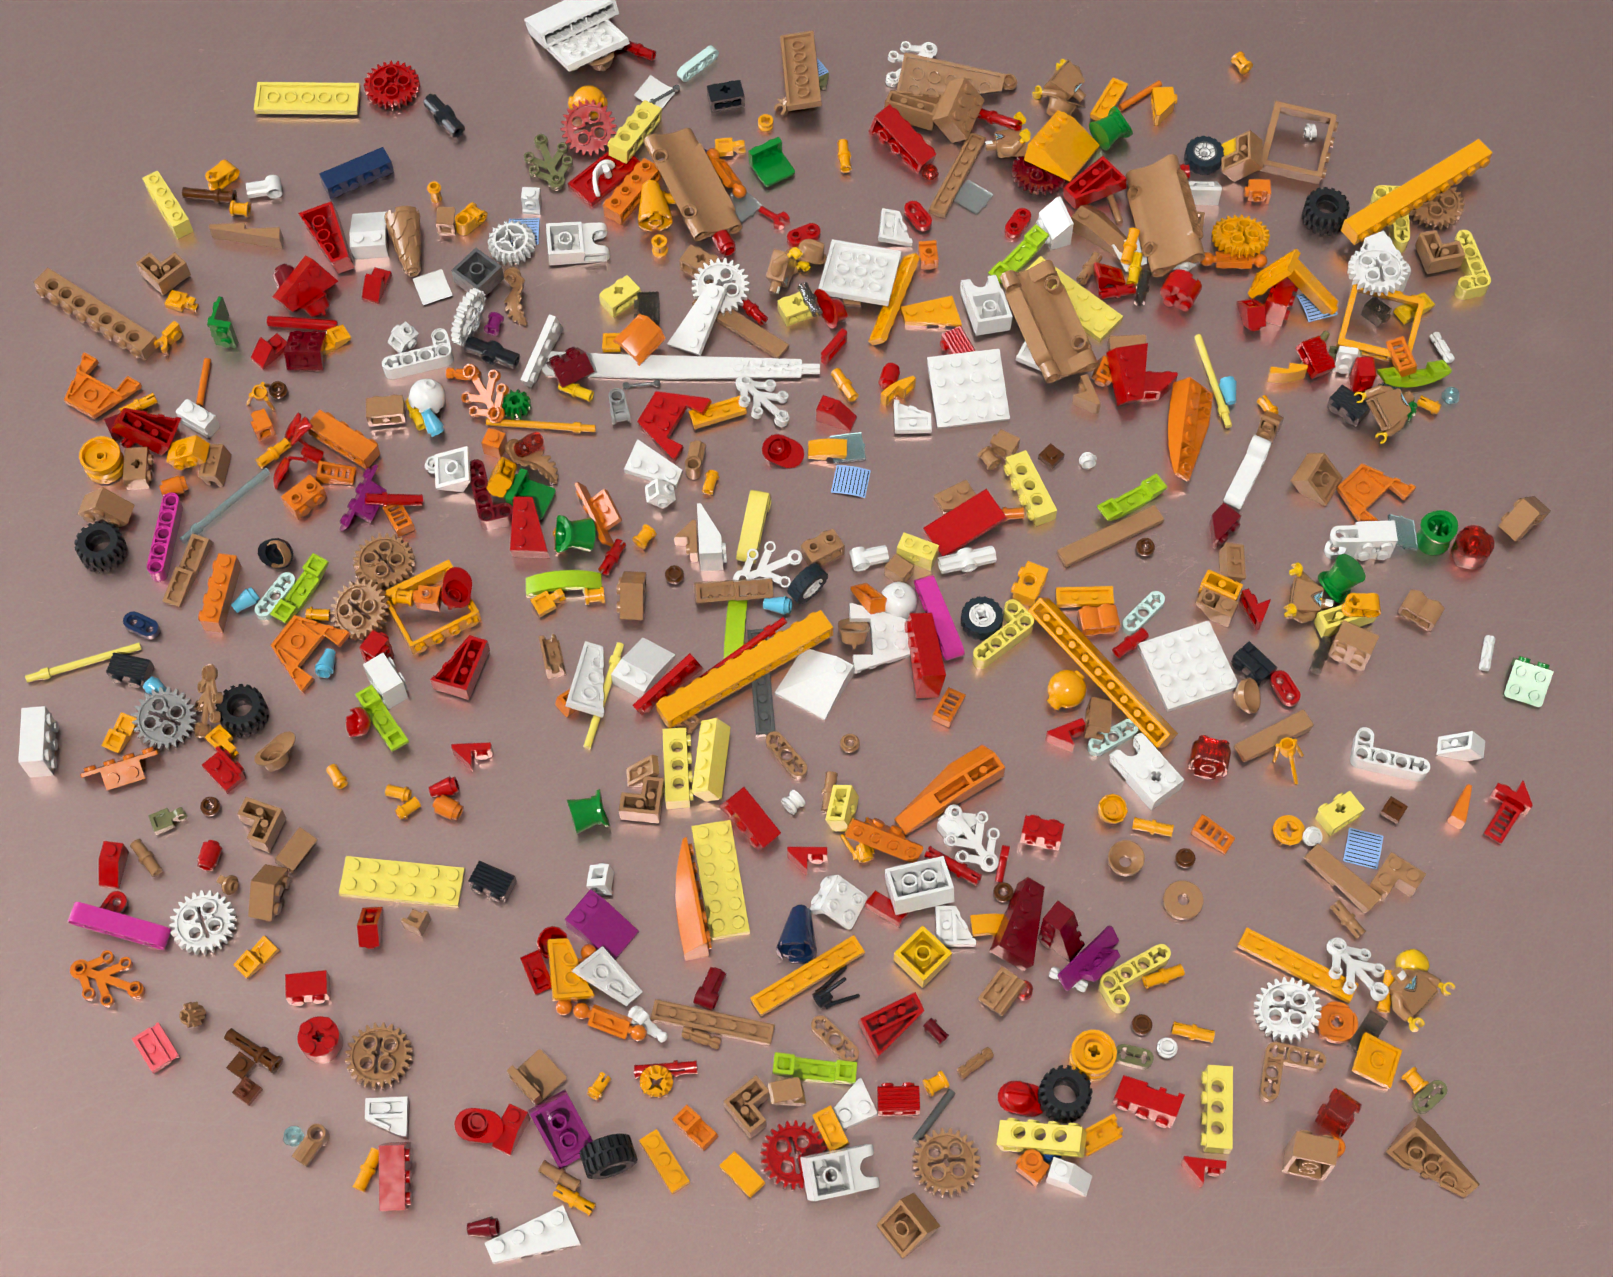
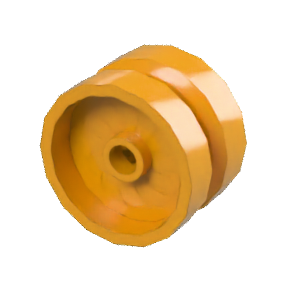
M98 436L83 444L79 452L80 463L85 469L87 476L93 482L109 484L122 477L124 455L119 445L113 439L106 436Z
M1091 1029L1083 1031L1075 1038L1069 1052L1071 1069H1080L1079 1073L1081 1075L1083 1073L1087 1075L1086 1081L1096 1082L1103 1080L1110 1074L1116 1061L1117 1049L1115 1043L1108 1034L1100 1030Z

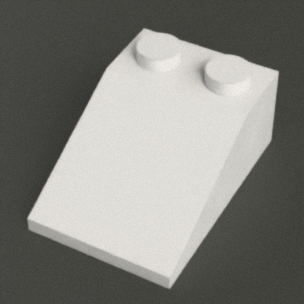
M386 212L352 214L350 250L353 260L389 257L388 229L384 219Z
M697 503L701 571L723 570V563H727L726 543H722L721 534L702 504Z
M642 638L620 660L611 674L612 683L630 694L641 698L662 678L676 654Z

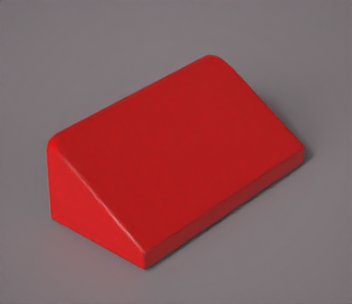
M876 890L865 902V908L897 927L901 926L909 913L895 915L891 899Z

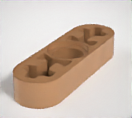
M770 732L766 736V746L792 778L796 780L805 778L807 775V764L779 732ZM772 738L774 740L778 739V745L781 747L779 750L775 743L771 744ZM785 751L792 754V757L788 760L781 757V754ZM794 761L798 768L802 767L801 773L799 771L795 772V766L792 764Z
M822 1015L813 1018L811 1022L812 1032L840 1060L858 1061V1048L829 1019ZM817 1022L820 1024L824 1022L825 1030L829 1031L826 1037H824L825 1031L822 1028L816 1029ZM832 1035H838L841 1038V1042L838 1045H832L829 1042V1038ZM844 1043H846L845 1049L848 1052L854 1051L853 1058L850 1056L846 1058V1052L841 1049Z

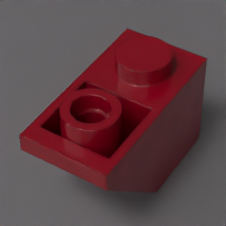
M1225 503L1212 514L1209 523L1212 547L1215 549L1220 544H1225L1229 538L1228 535L1231 532L1235 533L1241 525L1239 523L1241 515Z

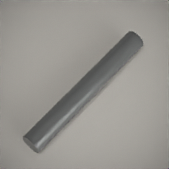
M948 1089L912 1139L916 1143L923 1139L954 1097L955 1092Z

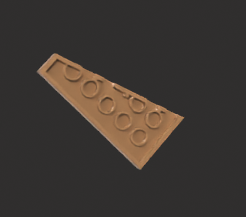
M904 53L897 91H912V94L923 95V92H929V95L939 96V93L945 92L949 81L966 77L979 94L998 93L1002 91L1005 74Z

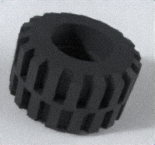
M1324 187L1323 189L1317 188L1316 191L1313 190L1307 196L1302 211L1304 225H1307L1308 230L1312 229L1313 233H1320L1322 236L1324 234L1329 236L1332 232L1334 234L1338 233L1342 228L1344 220L1347 219L1350 210L1349 201L1346 200L1347 197L1341 195V191H1335V188L1328 189V187ZM1319 209H1325L1330 211L1331 213H1324Z
M95 521V524L89 523L87 528L83 527L81 529L82 532L76 535L77 539L74 544L76 545L75 551L87 569L90 568L92 572L97 570L99 573H103L104 570L110 572L112 568H118V564L124 562L122 558H126V551H128L120 530L114 524H108L107 521L102 523ZM104 542L109 543V545L104 550L98 552L93 551L98 544Z
M238 684V687L233 685L230 686V690L225 689L223 691L222 703L215 705L217 708L215 711L220 712V723L230 735L234 736L236 734L239 738H242L243 735L250 737L251 733L255 735L258 733V729L262 730L264 728L263 723L268 721L266 716H269V711L261 692L248 684L246 687L243 684ZM242 705L252 706L246 715L241 717L233 716L234 711Z
M1060 1065L1057 1069H1050L1049 1073L1047 1072L1044 1075L1037 1095L1039 1097L1037 1100L1038 1104H1041L1040 1109L1042 1112H1047L1046 1116L1048 1118L1053 1116V1121L1058 1122L1059 1119L1062 1120V1123H1067L1068 1120L1074 1122L1077 1117L1081 1118L1092 1099L1093 1091L1090 1088V1080L1086 1081L1087 1075L1085 1073L1081 1075L1078 1068L1072 1070L1070 1065H1067L1066 1068ZM1059 1085L1070 1087L1075 1092L1076 1100L1071 1103L1059 1101L1054 1095L1053 1088Z
M623 1133L598 1138L585 1145L579 1153L588 1179H605L621 1174L633 1167L638 1161L630 1135Z

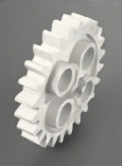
M1375 244L1374 248L1368 245L1367 250L1361 247L1360 252L1355 251V254L1351 256L1347 273L1349 274V279H1353L1352 285L1358 284L1357 289L1364 288L1363 293L1370 291V295H1373L1374 292H1377V295L1380 296L1381 292H1383L1387 296L1388 291L1394 293L1395 289L1400 290L1401 285H1404L1408 274V267H1405L1407 262L1402 261L1403 256L1397 257L1398 251L1392 253L1391 247L1385 250L1384 245L1381 249L1378 248L1377 244Z
M717 258L716 263L710 260L709 266L703 263L704 269L698 268L700 274H694V278L697 280H692V285H694L692 292H696L693 294L694 299L698 300L708 284H705V281L712 279L714 281L712 284L722 285V287L727 289L719 309L722 315H725V311L732 314V308L738 311L737 305L743 306L742 299L747 300L746 294L750 293V290L746 288L750 286V282L747 281L748 275H744L745 269L739 270L740 264L734 266L733 260L728 264L726 258H724L723 262H720V259ZM724 273H729L731 275L729 278L726 279L721 277ZM730 289H735L737 291L735 294L732 295L728 293Z
M473 288L466 293V297L463 296V301L459 303L456 309L455 320L452 322L451 337L453 343L464 346L467 338L470 336L474 337V333L477 332L481 324L480 320L483 319L482 314L485 312L484 307L486 303L484 302L486 294H484V291Z
M201 890L199 896L193 892L192 899L185 896V903L178 902L181 908L173 909L177 915L170 916L174 923L169 924V926L173 929L170 933L175 937L174 941L176 944L180 943L181 949L186 948L188 953L193 950L195 955H198L200 950L206 955L209 949L212 953H215L214 947L217 946L219 949H222V942L229 943L226 939L227 936H234L230 930L237 928L233 924L237 921V918L233 916L236 914V911L231 909L233 905L231 902H227L228 900L225 896L221 898L218 892L213 896L211 890L205 895L203 890ZM198 907L201 908V914L205 919L204 923L209 932V938H206V932L202 927V920L197 910ZM215 907L211 913H206L209 908ZM194 914L195 917L192 920L188 921V916ZM220 925L218 930L212 931L214 926ZM201 932L199 937L192 938L195 933Z
M1283 977L1282 983L1275 979V985L1268 982V989L1261 988L1263 995H1256L1257 1000L1260 1002H1254V1007L1257 1008L1254 1010V1015L1258 1016L1255 1018L1256 1023H1261L1259 1026L1260 1030L1266 1029V1036L1273 1034L1274 1041L1281 1037V1043H1284L1285 1039L1288 1038L1291 1044L1293 1038L1296 1037L1301 1042V1035L1308 1038L1307 1031L1315 1032L1313 1025L1319 1026L1317 1019L1322 1016L1318 1011L1322 1010V1006L1318 1004L1320 998L1314 997L1316 991H1309V984L1303 987L1302 980H1299L1296 984L1294 977L1291 978L1290 982H1287L1286 978ZM1276 996H1282L1284 997V1000L1277 1002L1274 1000V998ZM1298 999L1305 1001L1302 1005H1297L1294 1002ZM1273 1015L1281 1017L1278 1021H1273L1270 1018ZM1295 1018H1298L1302 1021L1300 1024L1296 1025L1291 1023V1021Z

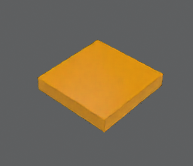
M1366 1032L1362 1036L1352 1072L1389 1089L1392 1086L1402 1050Z

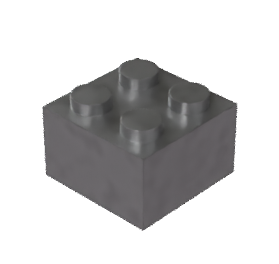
M478 248L473 249L451 270L454 283L467 292L470 289L476 288L484 291V294L487 295L504 279L502 266Z

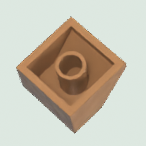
M1307 453L1291 482L1300 494L1326 506L1343 477L1325 453Z
M915 1193L900 1199L876 1224L902 1258L908 1256L941 1227Z

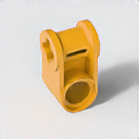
M226 159L220 161L205 174V178L209 182V189L221 188L223 190L239 177L240 170Z
M471 202L455 216L457 233L462 236L470 234L475 228L485 222L488 213L485 210L479 209L476 203Z
M1350 593L1341 607L1342 613L1347 617H1378L1381 615L1379 595L1376 593Z

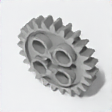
M159 687V693L152 689L151 696L146 693L144 694L146 697L145 701L139 699L141 706H134L138 710V713H132L137 718V720L132 721V724L138 725L134 728V731L140 732L137 737L139 739L144 738L143 743L146 745L150 742V747L154 748L157 745L158 749L162 750L165 745L166 749L170 750V745L173 744L178 748L177 742L180 741L184 744V737L191 738L188 731L195 730L191 724L197 723L196 720L192 719L197 716V713L191 711L196 707L189 705L192 700L190 698L185 699L186 694L184 692L179 695L178 689H175L173 693L170 687L166 689V692H164L162 687ZM164 702V707L161 710L155 709L157 703ZM182 709V714L179 717L173 716L175 710ZM149 712H154L162 717L167 716L172 721L180 722L181 725H175L167 720L162 721L157 716L149 715ZM150 720H156V725L153 728L147 727ZM168 727H174V732L171 735L165 734Z

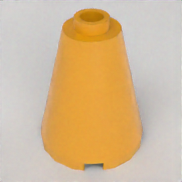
M648 180L642 185L638 215L639 228L645 231H652L653 228H658L659 231L667 229L673 223L672 214L660 184L654 180Z

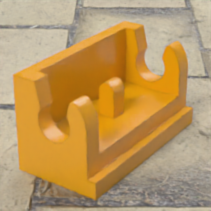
M1115 1114L1084 1129L1087 1132L1084 1152L1086 1157L1123 1137V1129L1117 1125Z

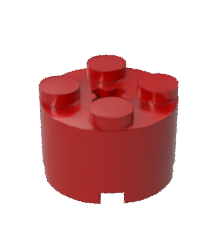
M1176 269L1174 272L1171 271L1160 289L1164 305L1167 307L1173 306L1185 312L1189 311L1202 290L1201 282L1198 279H1193V274L1182 269Z
M313 1017L303 1022L299 1027L298 1045L308 1059L315 1063L323 1064L337 1057L336 1055L343 1047V1036L337 1025L329 1017Z

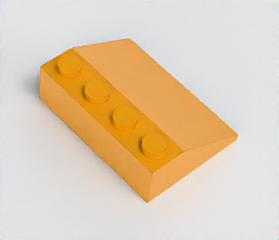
M1057 110L1028 143L1024 160L1071 182L1099 149L1100 145L1074 117Z

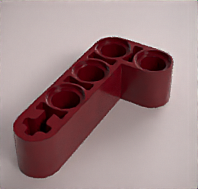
M478 459L470 461V480L481 527L484 530H493L512 525V505L509 503L493 505L491 494L486 489L488 479L484 463Z

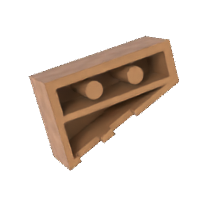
M890 90L885 100L884 108L891 104L911 125L932 131L935 126L932 119L944 93H939V96L929 95V92H923V95L912 94V91Z

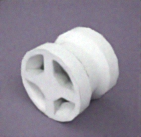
M791 790L788 797L781 799L784 808L792 815L797 812L799 807H803L806 804L802 796L795 790Z

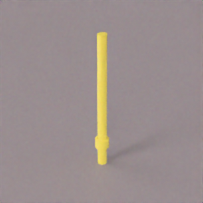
M1198 334L1195 336V340L1218 405L1219 416L1222 417L1225 428H1231L1232 422L1229 416V408L1225 405L1202 335Z
M139 642L53 668H42L39 672L25 675L27 683L39 679L46 680L56 674L111 659L114 652L129 654L142 650L141 644Z
M620 642L616 644L614 653L610 656L608 662L610 666L603 684V707L612 684L611 674L621 660L620 657L624 644ZM593 715L584 748L591 749L601 717Z

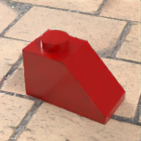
M1254 298L1237 301L1243 326L1250 331L1260 330V327H1266L1265 305Z
M825 395L822 396L816 409V421L851 432L857 415L840 400Z
M103 841L99 856L100 887L120 888L129 854L128 849L123 843Z
M383 907L362 908L357 923L359 947L373 949L380 946L382 940Z
M509 1103L501 1118L504 1127L502 1136L493 1142L492 1147L511 1156L531 1118L527 1111Z

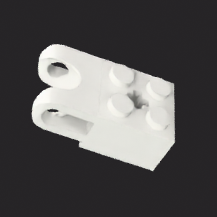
M581 221L546 223L549 265L607 261L610 258L608 247L594 243L595 240L606 237L608 232L606 224L600 222L581 223Z
M996 275L987 276L988 280L984 287L973 285L970 279L961 280L960 293L975 336L1008 331L1011 328L1013 316Z
M1395 520L1356 522V525L1335 526L1331 530L1330 540L1325 545L1324 553L1328 559L1336 560L1340 554H1347L1360 561L1390 558L1398 541ZM1340 533L1343 536L1338 538L1335 534ZM1339 547V551L1334 553L1329 548Z
M1138 733L1133 739V746L1138 754L1127 756L1121 750H1115L1110 754V762L1126 779V783L1152 811L1181 790L1184 779L1144 734Z
M863 1144L800 1157L807 1200L819 1201L878 1188L880 1186L879 1178L873 1176L866 1177L860 1170L862 1160L874 1154L873 1145ZM828 1171L830 1172V1175L826 1178L825 1174Z

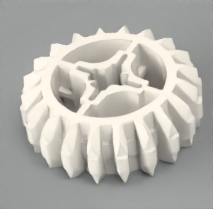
M513 220L510 223L504 221V225L498 223V229L493 228V233H489V252L493 258H496L498 263L502 261L504 266L508 262L511 266L515 262L519 265V261L525 262V257L531 258V253H534L536 245L535 235L532 233V229L527 227L526 223L521 224L520 221L514 223Z

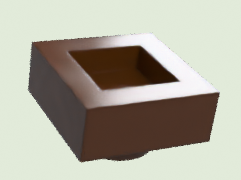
M1050 443L1038 455V459L1053 469L1064 458L1065 454Z
M1390 796L1380 815L1398 824L1408 806Z
M239 1051L226 1068L242 1080L245 1076L248 1077L257 1064Z

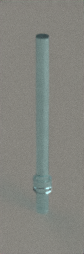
M263 469L200 522H195L190 527V530L179 539L185 544L190 539L191 534L199 535L204 527L270 474L268 469Z

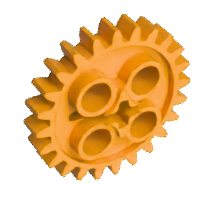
M1234 214L1233 218L1227 216L1226 219L1221 218L1220 221H1216V225H1213L1211 237L1212 242H1215L1214 246H1219V251L1225 250L1224 254L1230 252L1231 256L1237 254L1238 258L1241 255L1247 258L1248 254L1254 257L1255 253L1260 254L1261 250L1265 251L1270 238L1269 230H1266V225L1262 226V221L1256 222L1257 218L1251 220L1250 216L1244 218L1243 214L1240 217Z

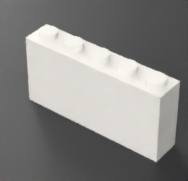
M564 0L524 20L528 33L546 49L618 15L619 11L615 0Z

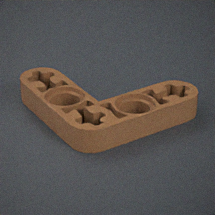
M1279 1042L1270 1043L1264 1054L1259 1088L1260 1098L1265 1102L1276 1100L1280 1091L1283 1065L1318 1072L1326 1064L1325 1055L1320 1051ZM1273 1048H1276L1277 1052L1282 1054H1278L1276 1057H1274L1273 1053L1270 1051H1272ZM1285 1050H1287L1288 1052L1286 1053L1285 1059H1283V1053L1285 1052ZM1290 1053H1299L1301 1060L1299 1062L1292 1061ZM1306 1054H1307V1055H1308L1307 1059H1310V1060H1308V1061L1306 1062V1064H1304L1303 1062L1305 1061ZM1314 1057H1318V1061L1321 1062L1318 1066L1314 1065V1061H1311ZM1273 1067L1277 1070L1278 1075L1270 1077L1267 1075L1266 1069ZM1269 1082L1273 1083L1271 1086V1092L1274 1093L1270 1097L1267 1096V1092H1265V1090H1267L1269 1086Z

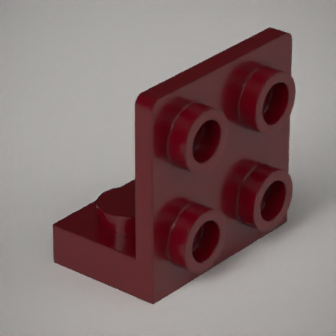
M290 332L284 350L287 370H323L322 349L326 332Z

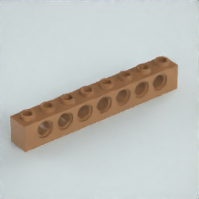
M47 267L33 282L38 295L43 298L47 297L55 306H61L67 314L75 315L81 323L86 322L94 331H100L108 340H114L119 347L128 349L136 358L140 357L146 361L156 350L154 342L157 338L155 335Z

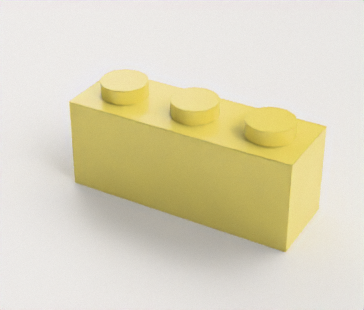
M1342 605L1318 612L1314 624L1321 639L1337 634L1343 620L1360 627L1373 623L1376 617H1347L1342 613Z

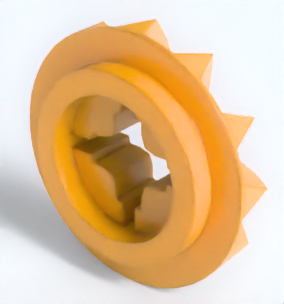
M1284 815L1275 821L1272 832H1274L1275 839L1281 842V845L1291 846L1298 844L1303 839L1305 827L1297 817ZM1287 825L1291 831H1294L1290 837L1287 832H1284Z
M650 1066L640 1076V1087L644 1094L646 1093L651 1098H661L666 1094L668 1095L673 1086V1077L670 1071L663 1066ZM661 1078V1087L658 1085L651 1087L652 1079L658 1080Z

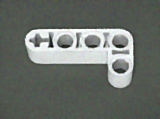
M437 328L432 332V346L385 357L382 361L385 376L388 379H397L451 365L454 357L446 330Z
M1254 434L1247 453L1225 495L1224 503L1241 510L1267 458L1272 444L1271 441Z
M1367 727L1360 728L1357 731L1350 756L1352 766L1416 782L1423 781L1430 770L1429 761L1421 757L1373 747V731ZM1360 737L1366 738L1367 741H1362ZM1357 754L1362 755L1365 759H1360ZM1376 759H1381L1384 763H1379ZM1396 763L1402 764L1404 768L1398 767Z

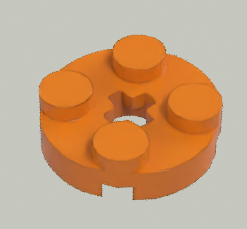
M1337 1001L1329 1002L1319 1011L1322 1017L1317 1019L1319 1026H1316L1320 1038L1331 1043L1341 1044L1348 1042L1356 1033L1358 1018L1355 1012L1353 1013L1349 1009L1347 1004ZM1335 1018H1338V1021L1342 1022V1025L1335 1027L1334 1024L1331 1023V1021H1334Z

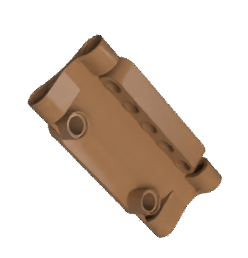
M685 128L669 134H651L644 139L643 142L654 161L655 167L659 170L683 216L684 223L687 225L695 241L706 239L720 230H727L729 234H735L742 229L743 226L729 195L701 143H698L691 128Z
M1170 154L1152 165L1128 171L1125 175L1129 187L1127 198L1135 226L1140 230L1138 237L1142 254L1148 258L1152 276L1156 278L1162 277L1184 262L1198 263L1204 260L1205 253L1200 241L1204 236L1187 175L1181 170L1178 157Z
M1051 260L1042 261L1022 272L1009 270L1001 274L1000 279L1006 291L1005 296L1031 355L1047 383L1055 382L1069 375L1091 372L1099 366L1090 341Z

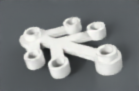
M904 41L900 46V50L903 53L916 52L919 53V56L933 58L937 54V47L931 42L917 46ZM897 51L889 52L888 60L890 62H903L904 55L898 54ZM901 68L896 72L887 74L885 80L887 86L896 87L898 85Z
M745 375L737 377L735 384L741 392L738 402L741 407L749 406V392L753 395V408L751 412L753 418L759 419L762 417V404L775 416L774 423L777 426H787L790 418L788 412L779 410L769 401L786 403L789 397L786 391H779L778 394L768 393L774 391L776 387V382L771 379L766 380V382H758ZM756 388L765 389L768 392L758 391Z
M768 541L764 546L765 551L758 568L750 572L753 561L758 557V551L756 549H749L743 569L737 571L733 577V580H739L740 576H745L746 579H755L759 576L772 578L773 582L780 584L783 588H787L791 583L790 578L787 576L781 577L771 573V571L788 564H800L802 554L798 550H791L787 557L767 565L772 552L776 549L775 543ZM772 544L774 549L769 551L766 546ZM751 551H754L756 553L755 558H751L749 556V553ZM792 554H797L798 560H792ZM787 579L788 585H782L781 580Z
M955 804L948 806L945 809V817L949 821H955L967 839L957 838L954 834H949L944 837L945 845L975 849L979 855H968L966 851L962 850L956 853V861L959 863L979 864L980 868L985 872L994 871L999 863L994 850L996 839L999 838L1000 832L997 828L988 829L986 833L988 843L985 850L982 846L984 823L988 820V814L980 811L975 815L976 827L974 834L962 817V809ZM952 809L957 810V816L952 814ZM980 814L984 815V821L979 819ZM991 830L995 831V837L990 835ZM948 837L953 838L952 844L948 842ZM960 853H963L965 855L964 860H961L959 858ZM987 858L992 860L991 865L986 863Z
M1338 937L1329 940L1326 946L1327 951L1332 955V967L1329 970V976L1332 979H1339L1343 973L1340 967L1342 959L1346 963V982L1342 988L1346 994L1351 995L1355 992L1357 988L1355 983L1356 974L1370 989L1371 997L1374 1000H1384L1389 993L1388 987L1382 982L1375 983L1364 970L1370 971L1375 977H1382L1385 967L1380 963H1368L1371 957V952L1368 949L1349 947L1343 939ZM1350 955L1357 956L1358 960L1352 959Z

